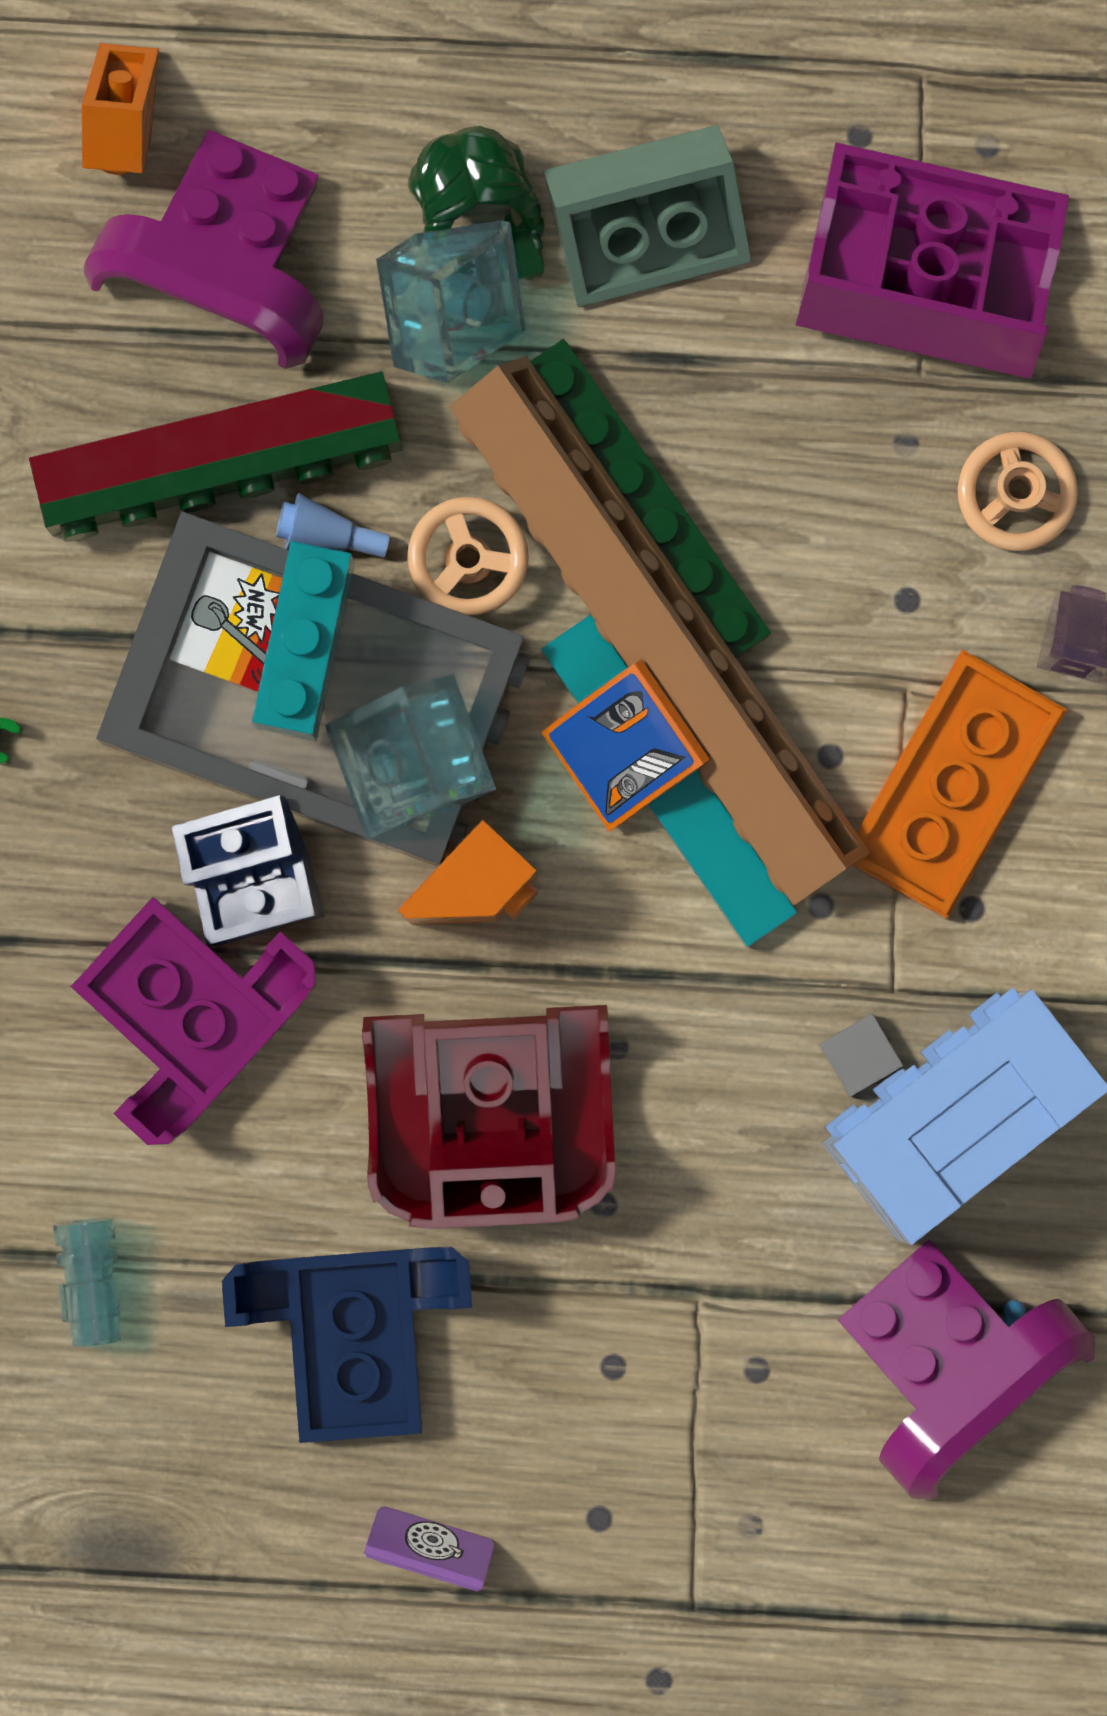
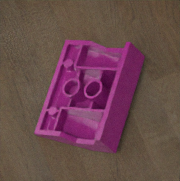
M836 142L795 326L1031 379L1047 334L1048 326H1045L1044 322L1049 291L1061 249L1069 195Z

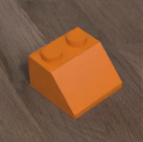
M482 820L398 909V912L411 925L497 922L504 913L514 920L538 894L537 889L532 885L538 878L537 870Z

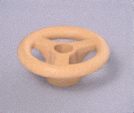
M1008 432L984 441L967 458L958 480L959 506L969 527L985 542L1005 550H1031L1051 542L1069 524L1077 504L1078 485L1070 461L1051 441L1032 433ZM1019 450L1033 452L1044 458L1051 465L1059 481L1060 494L1046 490V480L1042 471L1030 462L1021 461ZM1000 454L1003 471L996 482L997 497L980 511L976 500L978 476L985 464L994 456ZM1014 480L1023 481L1029 488V496L1025 499L1013 497L1009 492V483ZM1036 507L1053 513L1051 518L1041 527L1025 533H1011L994 526L1010 510L1025 512Z
M479 497L453 498L429 510L416 525L410 538L407 554L408 568L412 581L424 599L471 617L488 614L505 605L521 587L526 576L529 560L527 541L516 519L500 505ZM463 515L481 516L497 525L508 541L510 554L491 551L482 539L470 536ZM445 522L452 543L448 546L445 553L444 561L446 568L433 581L426 565V548L433 532ZM464 549H474L480 555L479 562L472 568H464L457 562L458 554ZM491 571L507 573L496 589L482 597L464 599L449 595L458 583L465 586L477 585L483 582Z

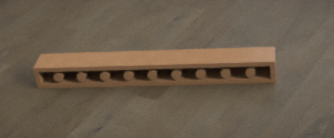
M524 356L498 365L452 403L449 408L459 421V429L462 435L480 451L493 470V478L497 486L513 499L527 519V527L533 538L547 548L560 567L563 581L573 593L580 596L594 616L600 635L608 643L614 645L628 667L639 660L644 662L709 757L710 761L698 769L701 781L709 791L719 797L733 818L735 830L745 842L752 845L767 867L768 876L775 888L781 893L786 894L794 906L869 855L870 851L528 357Z

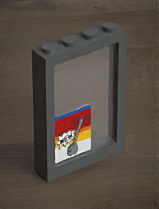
M181 511L96 739L103 745L256 801L278 795L285 796L292 813L297 816L438 867L445 860L446 856H449L465 839L469 825L459 822L467 799L478 802L490 770V768L480 765L488 742L499 745L511 713V711L501 708L509 685L520 688L532 656L522 651L525 643L524 636L353 574L317 742L258 730L253 725L252 718L289 550ZM400 706L407 710L411 721L417 719L441 787L394 804L369 736L391 729L387 719L388 712L391 708ZM396 714L395 719L400 720L401 715ZM377 716L384 718L383 725L378 726L375 723ZM389 717V721L394 726H402L404 724L402 721L397 723L392 717ZM382 718L377 719L378 724L383 722ZM372 719L375 728L361 732L358 725ZM348 724L352 725L353 732H348L346 727ZM417 727L374 743L376 747L378 743L414 730L417 732V737L413 733L410 734L411 737L405 736L404 740L399 738L391 741L392 744L388 742L385 744L386 746L380 745V750H377L379 758L380 754H385L383 759L387 760L385 762L386 767L391 766L390 769H387L388 773L392 774L390 776L391 780H394V782L389 783L391 791L392 787L398 790L399 786L404 788L405 784L407 786L418 782V779L423 781L424 777L426 779L431 778L430 773H432L434 778L433 780L394 793L393 796L436 781ZM355 733H358V734H357V735H354V736H352V737H349V739H350L351 745H352V747H353L355 756H356V758H357L358 764H359L360 767H363V766L369 764V766L364 767V768H362V769H358V768H357V766H356V764H355V761H354V758H353V755H352V753H351L349 744H348V742H347V737L350 736V735H353V734H355ZM354 737H357L364 758L366 760L365 764H363L361 761L355 742L353 740ZM398 744L401 745L404 755H409L411 758L417 757V759L412 760V765L409 767L413 771V779H410L405 774L406 768H402L400 765L393 766L399 763V758L402 756ZM405 757L407 764L409 765L410 759L408 757ZM402 758L401 764L402 766H405L404 760ZM255 759L306 776V780L309 781L307 788L303 789L248 769L250 761L254 762ZM366 773L374 775V780L371 782H365L363 778ZM371 785H376L378 787V792L376 794H370L368 792V787ZM439 792L444 793L447 801L446 805L441 807L437 806L434 795ZM375 797H381L383 804L374 806L372 800ZM431 797L434 804L433 810H424L423 798ZM413 801L418 802L421 810L420 815L399 822V825L395 828L378 829L374 815L381 813L384 808H397ZM414 803V804H411V805H409V806H406V807L400 808V809H398V810H395L394 813H397V812H400V811H403V810H407V813H408V814H406V815H403V816H401V817L396 818L397 821L400 820V819L409 817V816H411V815H414V814H411V813L408 811V808H409L410 806H415V807H416V804ZM392 808L383 811L389 822L388 827L398 824L394 820ZM383 814L376 817L379 827L387 825L386 822L382 823L381 818H384Z

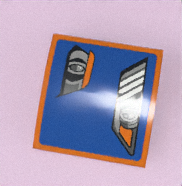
M642 660L625 669L541 732L609 832L625 823L659 796L677 786L710 761Z

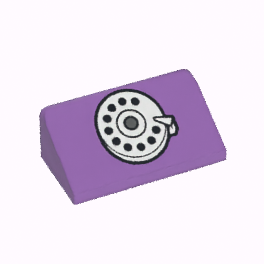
M383 1506L376 1513L363 1554H366L367 1558L478 1592L479 1589L482 1590L494 1549V1541L481 1535Z

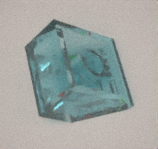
M500 220L439 231L416 233L376 259L393 366L449 383L526 331L511 224L509 222Z
M454 674L402 686L325 725L366 840L452 810L496 790Z

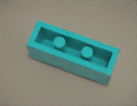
M294 541L290 542L252 723L256 729L317 742L355 567L351 553Z

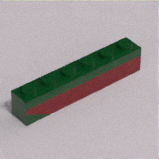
M383 371L29 457V462L45 528L52 536L62 534L63 541L71 542L93 537L99 534L98 525L121 520L122 527H134L153 522L158 519L156 511L179 505L180 510L185 513L208 509L216 505V496L236 491L239 492L241 499L262 496L275 490L273 482L297 477L299 484L319 482L334 476L332 468L356 462L358 470L380 467L392 462L391 454L402 451L384 374Z

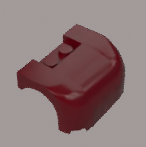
M607 1005L546 1008V1015L504 1018L425 1021L424 1014L363 1017L362 1040L366 1069L369 1130L367 1180L373 1202H378L389 1214L408 1221L409 1227L429 1229L558 1223L580 1218V1213L598 1204L609 1190H613L616 1176Z

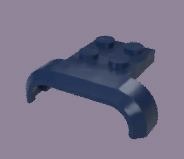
M452 1246L237 1263L222 1280L225 1327L290 1320L299 1443L421 1434L423 1431L413 1310H450L473 1307L469 1260Z

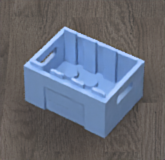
M1011 988L1002 996L998 992L968 1014L975 1023L971 1028L966 1030L962 1026L955 1033L948 1030L920 1052L927 1060L925 1064L918 1069L913 1065L906 1071L901 1067L872 1089L879 1097V1100L868 1108L865 1104L859 1108H856L853 1104L825 1126L831 1137L822 1145L896 1240L910 1245L914 1244L960 1208L961 1205L1107 1092L1106 1082L1033 989L1017 993L1014 988Z

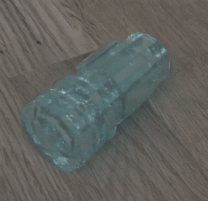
M90 1218L54 1224L55 1246L62 1247V1253L56 1255L57 1266H64L65 1282L59 1284L63 1322L70 1323L72 1346H96L121 1341L119 1324L121 1313L117 1277H114L112 1260L118 1258L117 1247H111L110 1240L116 1239L114 1218Z

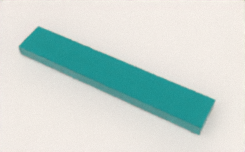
M591 614L541 648V652L577 704L627 669V666L614 647L598 632L595 620ZM698 770L648 805L746 948L797 914V911L785 894L777 890L772 884L767 868L754 849L739 836L733 825V819L720 800L703 784Z

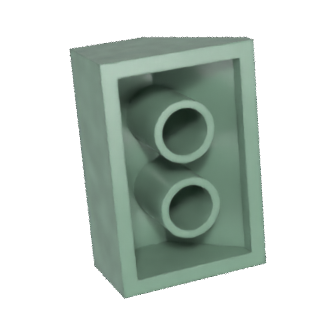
M718 125L543 170L554 222L578 307L752 262L734 164Z

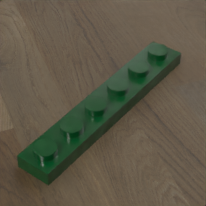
M563 338L530 362L735 658H739L769 637L771 631L566 340Z

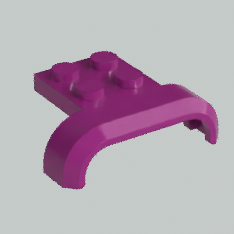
M208 130L161 221L140 215L124 214L114 216L104 224L84 264V274L91 290L100 291L105 279L110 277L131 279L260 333L274 346L278 354V365L284 369L305 363L322 329L323 312L315 297L301 283L276 268L317 188L319 174Z
M152 897L70 986L160 1068L135 1094L129 1096L113 1113L146 1145L171 1144L179 1138L294 1014L315 988V962L281 931L265 947L262 956L242 978L155 897Z
M927 1240L837 1319L915 1408L886 1441L879 1457L880 1463L912 1499L934 1500L939 1495L938 1486L946 1473L1060 1371L1077 1361L1084 1360L1086 1363H1089L1094 1359V1334L1063 1300L1053 1299L1035 1307L1008 1327L930 1240Z

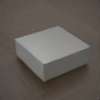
M873 1014L866 1016L819 1044L849 1097L903 1066Z

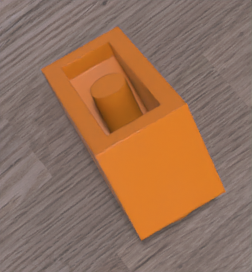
M99 43L81 105L82 168L98 169L113 175H122L129 172L143 173L151 143L159 48Z

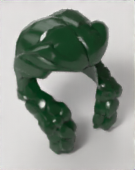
M482 126L463 128L454 134H444L432 139L423 148L408 178L409 191L415 196V199L422 208L423 224H425L424 239L433 237L435 241V248L430 250V254L467 248V245H452L451 235L454 232L450 229L456 219L471 211L478 204L509 205L511 211L504 218L503 228L504 232L507 233L505 244L506 250L510 255L511 267L514 270L513 278L516 280H533L536 276L542 277L544 273V260L541 253L543 249L541 237L544 234V219L540 215L541 206L538 203L539 200L535 192L532 191L533 188L528 181L525 172L524 156L519 146L505 139L499 132ZM438 236H447L448 247L440 248L438 246ZM463 237L462 242L458 243L455 241V244L466 243V240ZM473 255L433 260V262L472 257ZM468 259L467 262L461 260V263L459 261L448 262V265L441 263V273L448 278V281L454 277L451 275L452 266H455V269L458 271L456 277H460L462 281L468 280V282L462 283V286L458 288L459 299L471 298L476 294L474 293V291H477L476 287H473L476 283L475 281H470L475 279L474 274H471L474 270L470 268L472 266L476 267L472 259ZM479 268L480 278H481V281H482L483 275H482V271H481L480 268ZM453 279V280L451 281V284H452V286L455 287V282H454V279ZM457 279V285L459 286L461 281ZM451 288L456 295V289Z

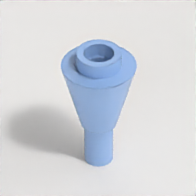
M298 493L294 504L283 503L276 529V537L286 539L284 549L289 550L290 542L294 541L337 551L350 549L382 558L386 555L390 534L354 526L352 521Z

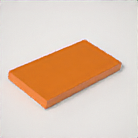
M962 649L858 828L857 834L870 851V854L854 864L853 867L946 920L1068 709Z

